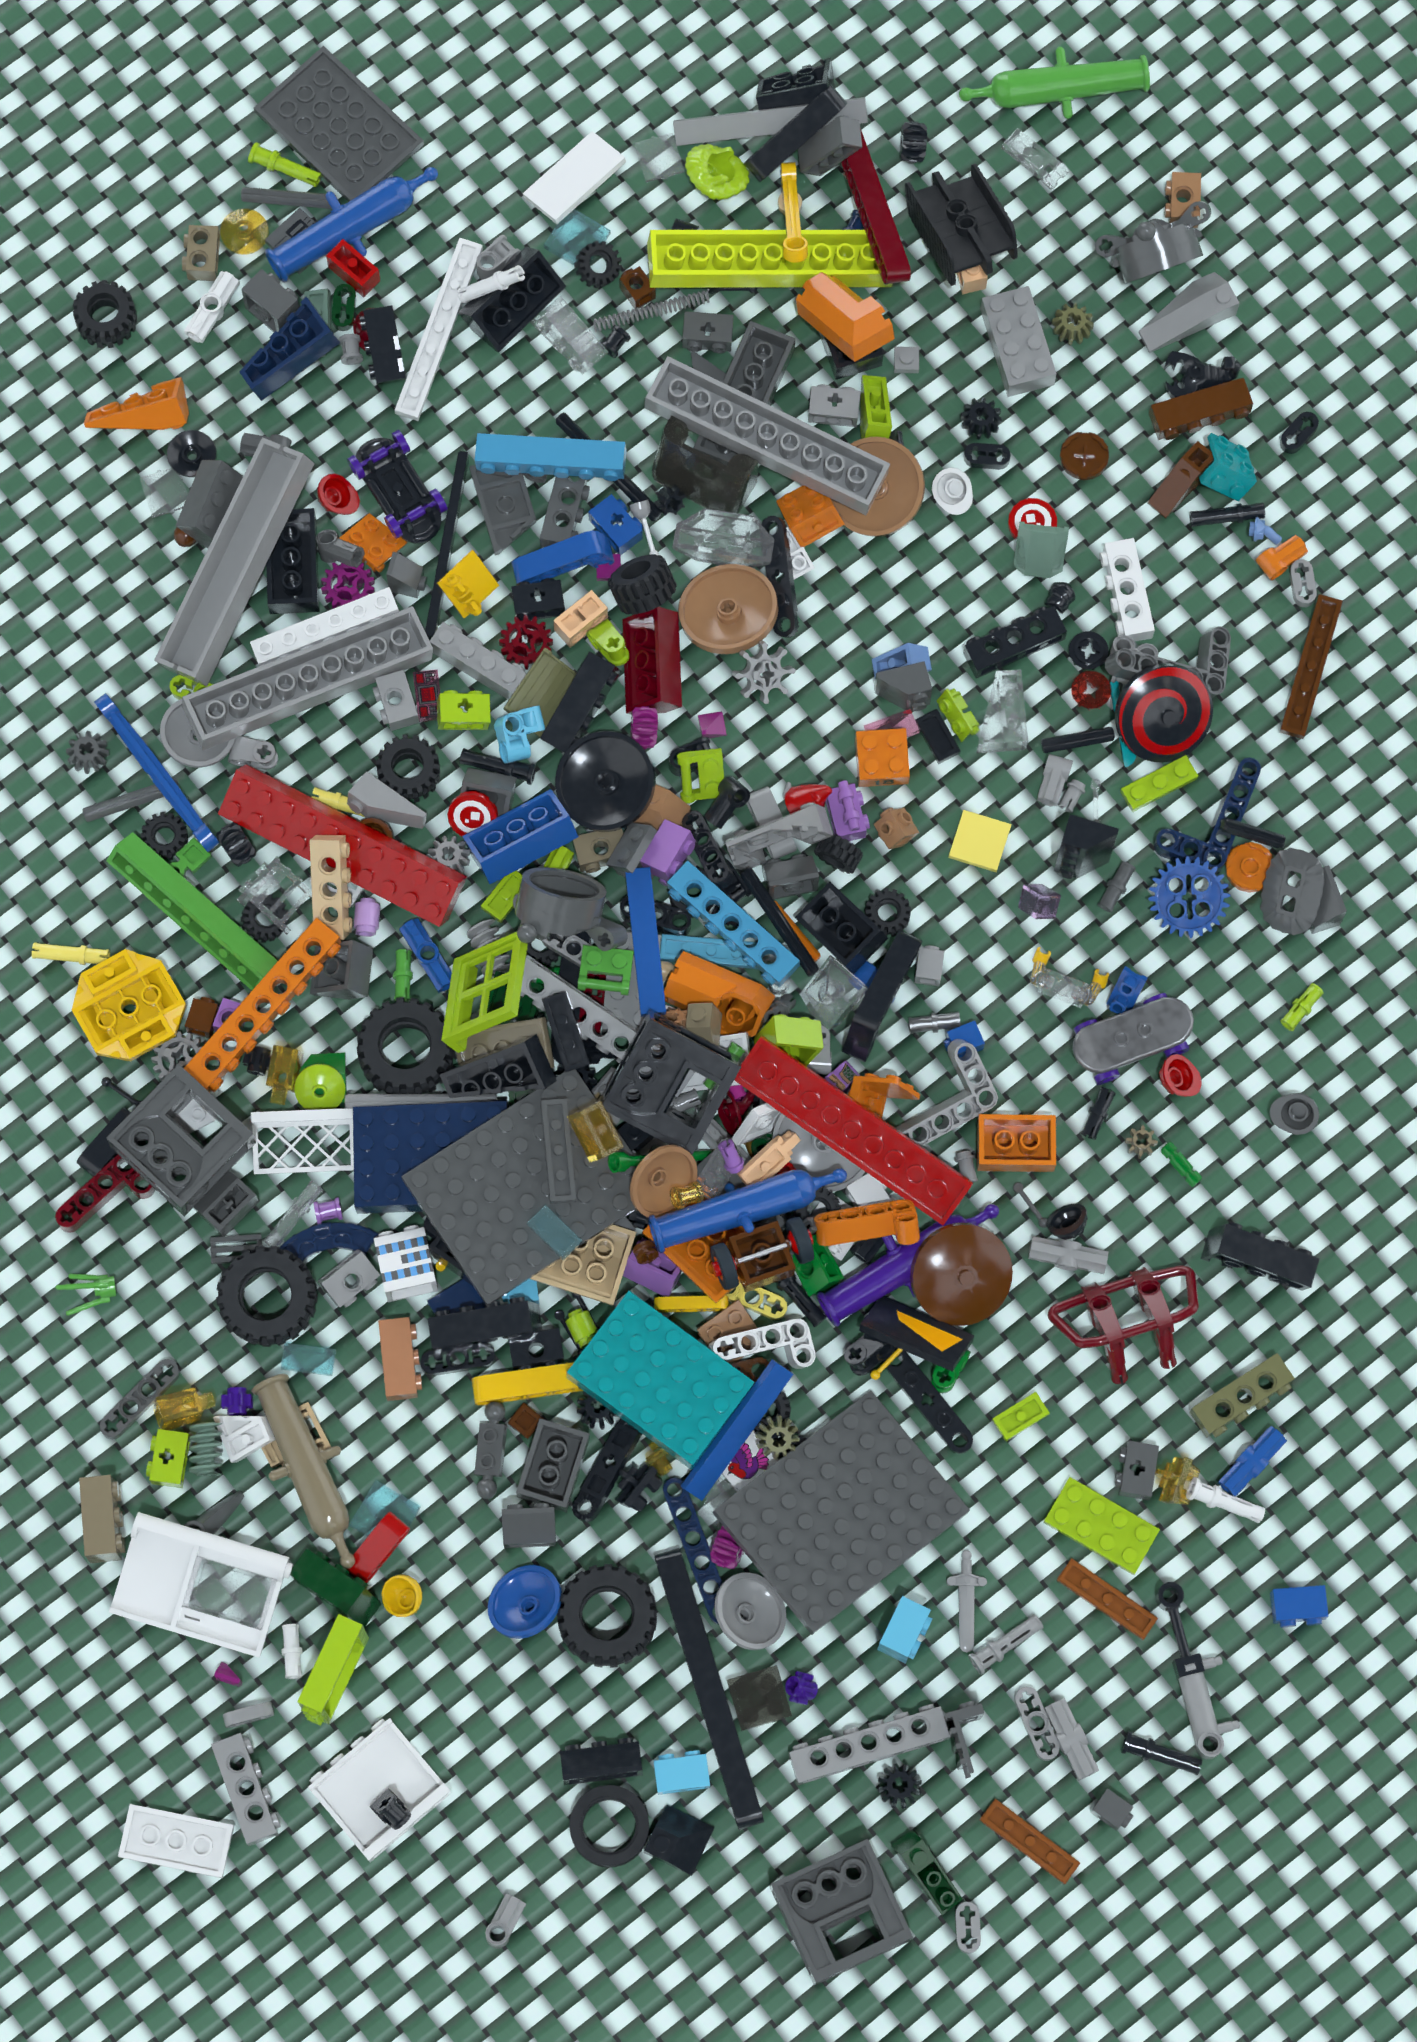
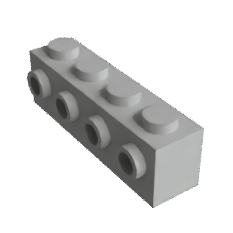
M442 622L430 640L433 654L509 700L525 678V669L517 663L513 662L511 664L507 662L498 651L486 649L477 638H468L462 634V630L456 625L450 624L449 626Z

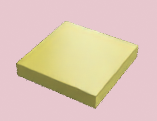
M963 810L948 858L997 872L1012 824Z

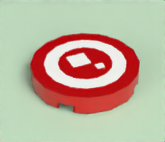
M1028 498L1019 501L1013 506L1008 518V528L1015 540H1017L1020 521L1025 522V524L1057 527L1055 510L1048 502L1038 498Z
M465 791L451 801L447 813L448 823L453 831L462 837L498 817L497 807L485 794L476 791Z

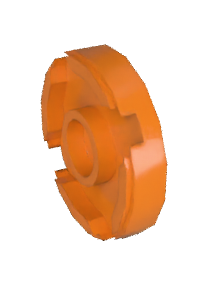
M1253 842L1236 846L1226 860V877L1240 891L1251 893L1262 890L1266 871L1270 867L1271 859L1273 858L1271 852L1263 845Z

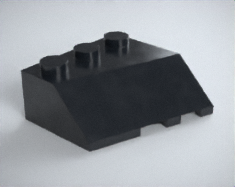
M831 57L824 59L823 65L812 67L811 64L802 66V69L798 70L795 74L786 71L759 80L756 94L758 109L809 104L830 85L835 88Z

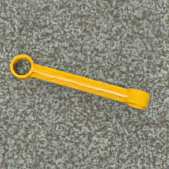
M796 162L781 163V186L783 188L787 238L783 241V257L789 262L797 263L807 258L808 242L801 235Z

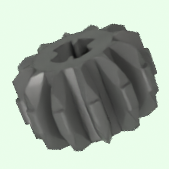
M88 730L85 733V737L77 733L76 737L78 740L70 739L69 745L71 747L66 749V754L70 756L68 758L69 764H75L74 768L76 771H80L84 767L85 774H89L90 768H94V771L98 772V764L106 765L107 762L104 757L109 756V750L105 749L107 747L106 740H101V736L98 733L92 737L91 732ZM90 750H92V753H91V754H90V753H86L85 755L83 754L84 751L89 752Z

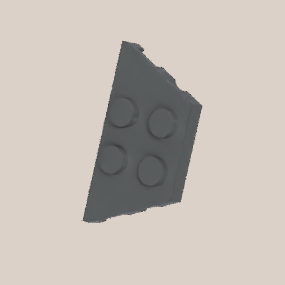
M472 465L469 466V470L496 556L536 523L535 513L523 474L508 475L505 472L496 471L492 474H486L477 470L476 466Z

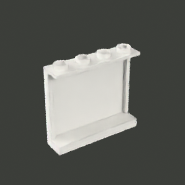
M390 1718L386 1721L384 1719L379 1720L371 1728L373 1732L366 1738L361 1736L351 1744L352 1750L345 1756L341 1753L330 1762L332 1767L325 1773L321 1770L309 1780L312 1784L308 1786L310 1791L369 1862H372L451 1794L450 1789L441 1781ZM388 1788L411 1812L410 1819L397 1830L391 1828L387 1823L385 1824L369 1807Z

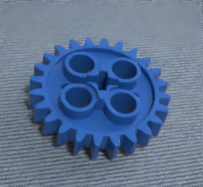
M1186 856L1185 863L1183 864L1179 858H1176V866L1169 862L1166 863L1168 871L1159 869L1158 871L1162 876L1161 879L1157 877L1152 879L1158 884L1157 887H1149L1150 891L1155 892V896L1149 897L1148 900L1156 903V905L1150 908V911L1158 910L1159 912L1154 919L1162 918L1164 920L1161 925L1162 928L1169 924L1171 926L1170 934L1178 929L1179 937H1182L1185 931H1188L1190 938H1193L1194 931L1203 936V928L1212 932L1211 923L1220 925L1221 923L1217 917H1226V913L1221 910L1222 907H1230V904L1224 902V898L1230 897L1231 894L1224 893L1223 889L1229 886V883L1221 884L1220 882L1225 875L1216 876L1215 873L1218 867L1216 866L1210 870L1208 868L1209 860L1201 865L1200 857H1197L1194 863H1191L1189 856ZM1188 874L1191 875V893L1197 897L1192 900L1193 918L1191 920L1188 919V901L1182 898L1183 895L1187 894L1186 876ZM1205 877L1208 880L1209 886L1205 891L1196 889L1194 885L1196 878ZM1179 878L1182 880L1183 889L1180 892H1174L1170 889L1169 882L1171 879ZM1199 902H1205L1209 905L1210 912L1208 915L1200 916L1197 914L1196 905ZM1175 903H1180L1185 910L1183 916H1173L1170 911L1171 906Z

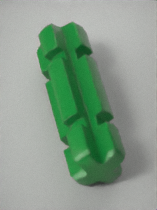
M1172 1142L1162 1147L1161 1153L1166 1159H1170L1169 1162L1182 1177H1186L1185 1181L1191 1187L1201 1181L1202 1176L1196 1170H1193V1166L1181 1152H1177V1147Z

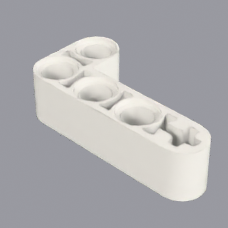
M793 1319L720 1337L713 1340L708 1346L711 1351L725 1361L784 1347L787 1361L795 1369L810 1366L816 1357L809 1327L801 1319ZM792 1325H796L800 1330L798 1338L793 1337L790 1333ZM767 1331L775 1334L776 1340L774 1344L767 1342L765 1337ZM743 1337H747L751 1341V1348L749 1350H745L741 1345ZM732 1344L733 1349L718 1353V1347ZM798 1350H802L806 1354V1361L804 1363L799 1362L796 1358Z

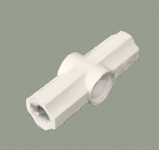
M221 271L208 293L201 297L200 306L184 330V333L193 341L203 343L216 321L223 317L224 308L240 284V281L234 275ZM211 304L217 305V308L214 310L207 309Z

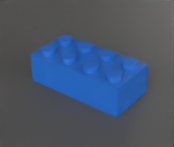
M550 789L462 837L475 863L489 884H492L553 850L568 844L579 836L569 814Z

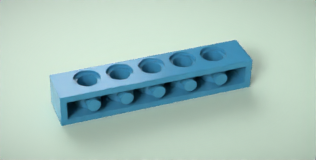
M688 860L667 881L668 894L675 901L679 902L681 900L688 906L686 910L694 918L698 919L700 917L706 922L705 927L713 935H721L725 939L724 944L731 951L735 952L737 950L744 956L742 960L750 968L754 969L756 967L763 973L761 977L769 985L775 984L780 988L799 968L800 960ZM691 888L701 890V894L696 898L690 897L687 893ZM715 904L719 906L720 910L716 914H709L706 908L709 905ZM729 921H735L739 927L734 931H729L725 928V924ZM747 938H754L758 943L756 946L748 948L743 942ZM767 954L775 956L776 961L773 964H765L762 958Z

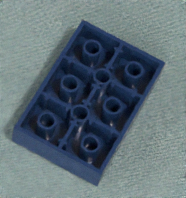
M507 1101L353 1107L354 1207L356 1213L423 1211L402 1181L401 1176L508 1108Z

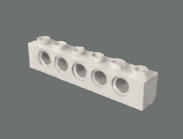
M388 587L253 640L250 644L259 666H262L399 612L391 589Z

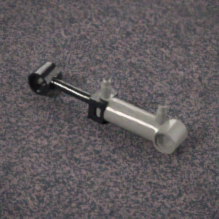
M1167 1582L1157 1591L1156 1603L1162 1610L1169 1612L1181 1658L1175 1659L1172 1664L1176 1679L1179 1680L1195 1740V1750L1201 1758L1206 1760L1213 1759L1222 1752L1224 1747V1740L1220 1734L1239 1729L1240 1724L1237 1720L1217 1724L1204 1672L1205 1669L1221 1665L1223 1663L1222 1658L1218 1656L1202 1659L1200 1653L1190 1654L1179 1613L1180 1604L1184 1599V1591L1179 1584ZM1164 1591H1173L1176 1595V1602H1166L1163 1598ZM1210 1738L1215 1741V1751H1206L1203 1747V1740Z

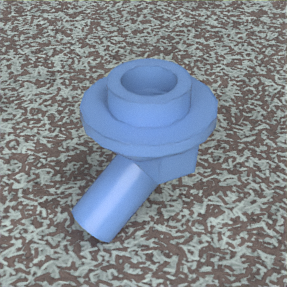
M1256 517L1255 522L1250 521L1249 536L1254 537V542L1263 539L1264 535L1275 545L1282 540V537L1271 527L1265 525V520H1260L1259 517Z

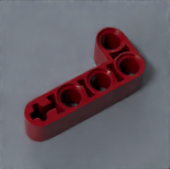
M117 1155L59 1207L55 1218L61 1230L67 1233L75 1232L125 1186L141 1199L151 1197L155 1189L149 1184L147 1189L138 1190L136 1188L137 1183L144 1179L133 1168L127 1172H121L119 1167L125 1161ZM110 1179L113 1181V1185L109 1189H102L100 1184L103 1180ZM87 1196L93 1197L92 1205L88 1207L81 1205L83 1198ZM77 1206V1208L82 1214L79 1215L78 1212L75 1211L74 1207ZM64 1216L72 1217L73 1221L70 1223L65 1221Z

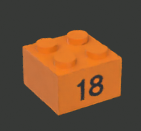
M906 728L856 731L855 748L858 787L908 784L910 772Z

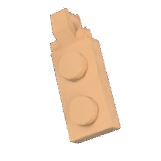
M790 1130L782 1136L778 1135L736 1174L746 1186L773 1177L791 1160L790 1156L793 1154L791 1150L801 1141L800 1138Z

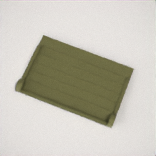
M544 648L503 709L507 713H513L525 708L540 706L546 729L575 678V671L555 657L550 650ZM544 730L533 733L541 737Z

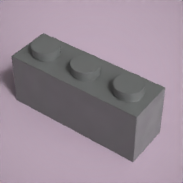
M843 115L836 117L831 123L823 126L821 130L816 132L798 148L800 172L821 176L861 149L860 121Z

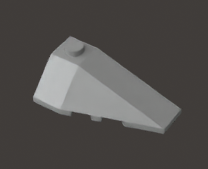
M1213 272L1193 281L1139 330V335L1148 352H1154L1236 315L1239 301L1229 282L1216 272Z

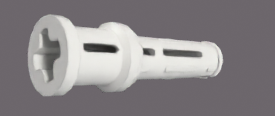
M1197 1477L1191 1480L1187 1488L1186 1498L1188 1500L1196 1499L1206 1503V1506L1209 1508L1219 1507L1256 1523H1260V1520L1262 1521L1264 1517V1507L1223 1492L1217 1485L1210 1486L1202 1483Z

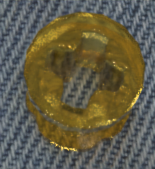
M694 1181L685 1187H672L670 1190V1200L674 1208L679 1210L684 1208L685 1205L702 1202L704 1200V1193L701 1185Z

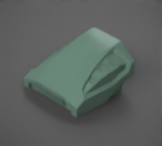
M1020 521L1013 566L1025 576L1051 578L1063 571L1069 527L1060 528L1025 524V522Z

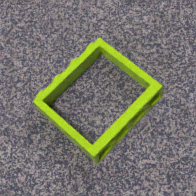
M338 1614L297 1701L301 1711L307 1718L306 1720L320 1726L322 1722L329 1725L369 1640L362 1624Z

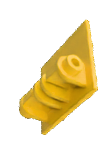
M471 550L437 582L464 619L469 614L474 616L481 614L482 605L480 603L499 586L474 550Z

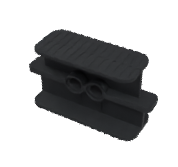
M977 164L971 165V177L948 185L939 171L932 173V186L918 191L914 190L910 182L905 183V198L909 217L951 286L956 285L955 273L978 265L982 267L986 275L993 273L991 259L993 255L1008 251L1013 260L1017 259L1018 245L1014 224Z

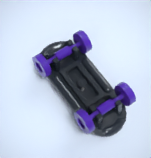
M399 430L391 433L393 440L374 438L365 442L356 452V456L352 455L347 458V462L358 480L363 479L386 515L384 520L395 539L401 537L407 542L414 544L430 541L440 530L442 522L441 513L448 510L436 488L430 492L428 491L405 454L410 452L406 439Z

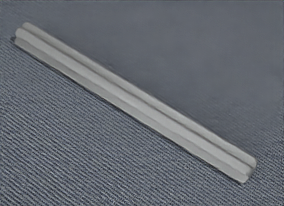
M346 1094L344 1102L345 1108L353 1109V1107L494 1102L497 1101L496 1094H481L449 1098L448 1094Z

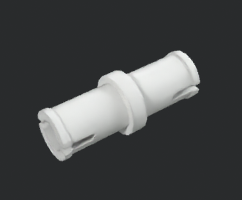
M286 1624L282 1626L284 1648L281 1651L285 1657L286 1679L302 1677L300 1655L303 1654V1651L299 1645V1624Z

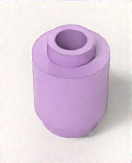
M361 898L360 902L355 903L354 928L359 936H375L376 930L379 929L380 904L375 903V899Z

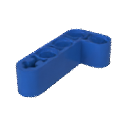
M592 530L518 557L511 563L516 584L525 581L532 584L539 583L546 578H554L588 564L598 568V565L606 563L612 565L615 561L609 538L599 531Z

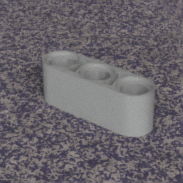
M768 786L750 793V799L746 804L757 827L783 817ZM793 837L766 847L772 860L797 851Z

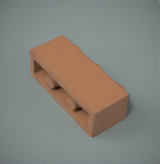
M409 1317L378 1320L387 1401L418 1398V1390H422L421 1374L416 1375L415 1365H420L418 1349L413 1350L412 1341L417 1339L416 1324H411Z

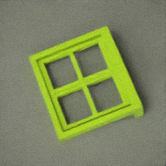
M517 932L454 959L441 1041L457 1053L466 1050L469 1036L518 1016L528 943L521 942ZM512 950L509 972L492 979L495 957ZM487 961L484 983L476 986L478 968L475 965ZM507 984L504 1006L487 1013L490 991ZM482 995L479 1017L470 1020L473 999Z

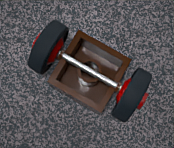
M795 1217L786 1221L787 1240L784 1239L778 1221L755 1228L751 1233L743 1232L729 1237L727 1246L725 1243L713 1245L710 1248L711 1267L714 1276L718 1277L722 1287L725 1290L737 1287L739 1285V1276L744 1292H748L793 1276L796 1267L789 1250L793 1251L800 1264L814 1260L813 1238L802 1219Z

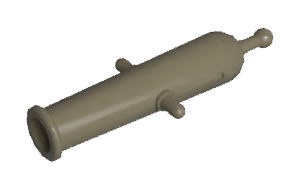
M278 1374L256 1384L251 1391L254 1395H258L285 1462L283 1467L269 1473V1479L276 1481L286 1476L292 1479L311 1528L322 1539H331L341 1556V1565L344 1568H351L355 1564V1557L349 1553L344 1540V1531L349 1527L350 1523L349 1513L325 1464L327 1463L326 1460L340 1455L341 1448L333 1446L325 1450L318 1449L287 1384L289 1380L287 1374Z

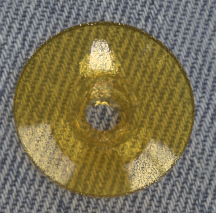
M238 209L231 212L224 218L220 227V236L223 244L230 251L242 255L252 254L260 250L265 245V239L269 235L267 221L259 212L252 209ZM241 226H248L247 230L242 231L239 229Z

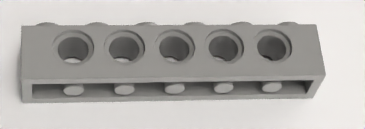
M933 1704L918 1708L919 1713L909 1716L908 1712H903L893 1716L894 1721L884 1723L883 1719L869 1723V1728L859 1731L858 1727L843 1731L844 1736L838 1738L828 1735L819 1738V1743L808 1746V1742L793 1746V1751L789 1752V1758L797 1784H805L949 1740L950 1734L941 1706L934 1708ZM916 1721H920L925 1724L926 1732L917 1735L912 1731L911 1725ZM890 1729H896L900 1732L901 1739L898 1742H890L886 1737V1732ZM864 1737H872L876 1742V1747L872 1750H866L862 1747L861 1740ZM838 1745H847L851 1750V1754L846 1758L839 1757L836 1753ZM814 1752H821L824 1754L826 1761L824 1764L817 1766L811 1762L810 1756Z

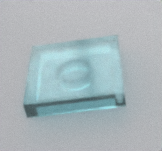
M574 209L557 224L544 243V249L574 265L577 262L575 258L582 248L594 241L599 243L606 241L611 234V230ZM592 256V257H591V259H590V264H591V262L593 261V259L595 258V256Z
M375 1481L349 1526L368 1537L382 1518L391 1511L410 1527L421 1506L380 1482Z

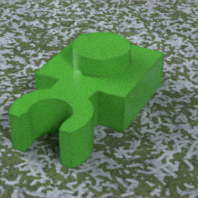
M193 837L175 854L179 861L172 862L169 865L179 870V874L185 878V872L188 869L193 874L196 873L212 856Z

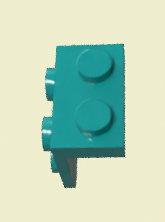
M1210 433L1207 439L1214 462L1199 477L1200 482L1239 502L1257 482L1254 467L1249 458V452L1244 446L1236 445L1222 435L1217 436Z

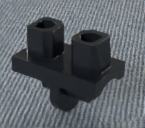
M645 1463L639 1469L632 1466L628 1473L620 1469L618 1475L622 1480L617 1487L622 1491L615 1500L620 1505L641 1512L648 1502L640 1495L646 1487L649 1491L655 1493L663 1484L656 1475L658 1470Z

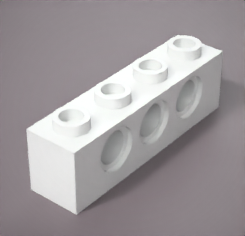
M1134 538L1105 543L1103 552H1100V561L1102 567H1106L1108 575H1105L1107 590L1112 591L1113 598H1110L1112 613H1117L1118 621L1115 622L1117 635H1127L1134 642L1152 639L1155 629ZM1123 565L1127 570L1120 572L1116 570L1115 566ZM1129 588L1132 594L1125 595L1120 589ZM1134 611L1137 617L1130 618L1125 612Z

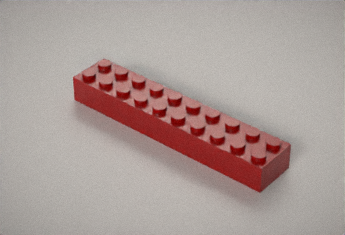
M247 764L236 770L218 812L219 815L309 861L310 839L315 835H345L346 843H349L350 847L349 857L346 858L347 868H350L351 872L350 882L438 927L449 920L467 879V876ZM327 857V865L331 868H336L334 859Z

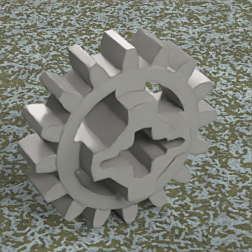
M178 1031L176 1038L161 1044V1048H154V1053L158 1056L151 1057L152 1063L157 1064L153 1067L154 1072H161L158 1076L159 1079L163 1081L178 1064L184 1068L193 1058L189 1056L190 1048L196 1054L202 1048L199 1047L200 1040L197 1038L192 1041L190 1033L183 1038L181 1031ZM182 1055L185 1061H179L176 1064L175 1058L179 1059ZM163 1059L170 1063L169 1071L164 1068Z

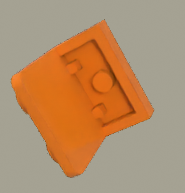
M865 1073L864 1076H854L851 1090L848 1093V1096L881 1119L887 1098L920 1099V1094L913 1090L914 1087L912 1085L901 1082V1078L894 1075H886V1078H880L870 1073Z

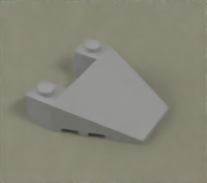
M807 803L800 807L801 810L752 830H741L734 833V837L727 839L725 842L734 868L744 871L747 868H754L767 863L763 848L790 837L808 844H814L833 836L825 807L815 803Z

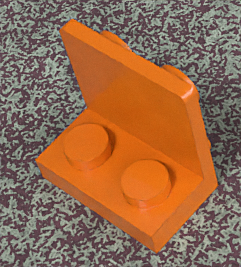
M804 485L785 494L776 501L800 547H805L845 525L829 497Z

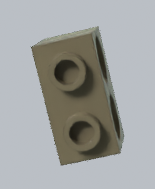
M189 225L188 234H184V248L187 249V256L182 257V271H186L188 280L215 281L218 276L219 228L218 226ZM200 239L207 240L204 244H196ZM197 262H205V265L202 267L194 266Z

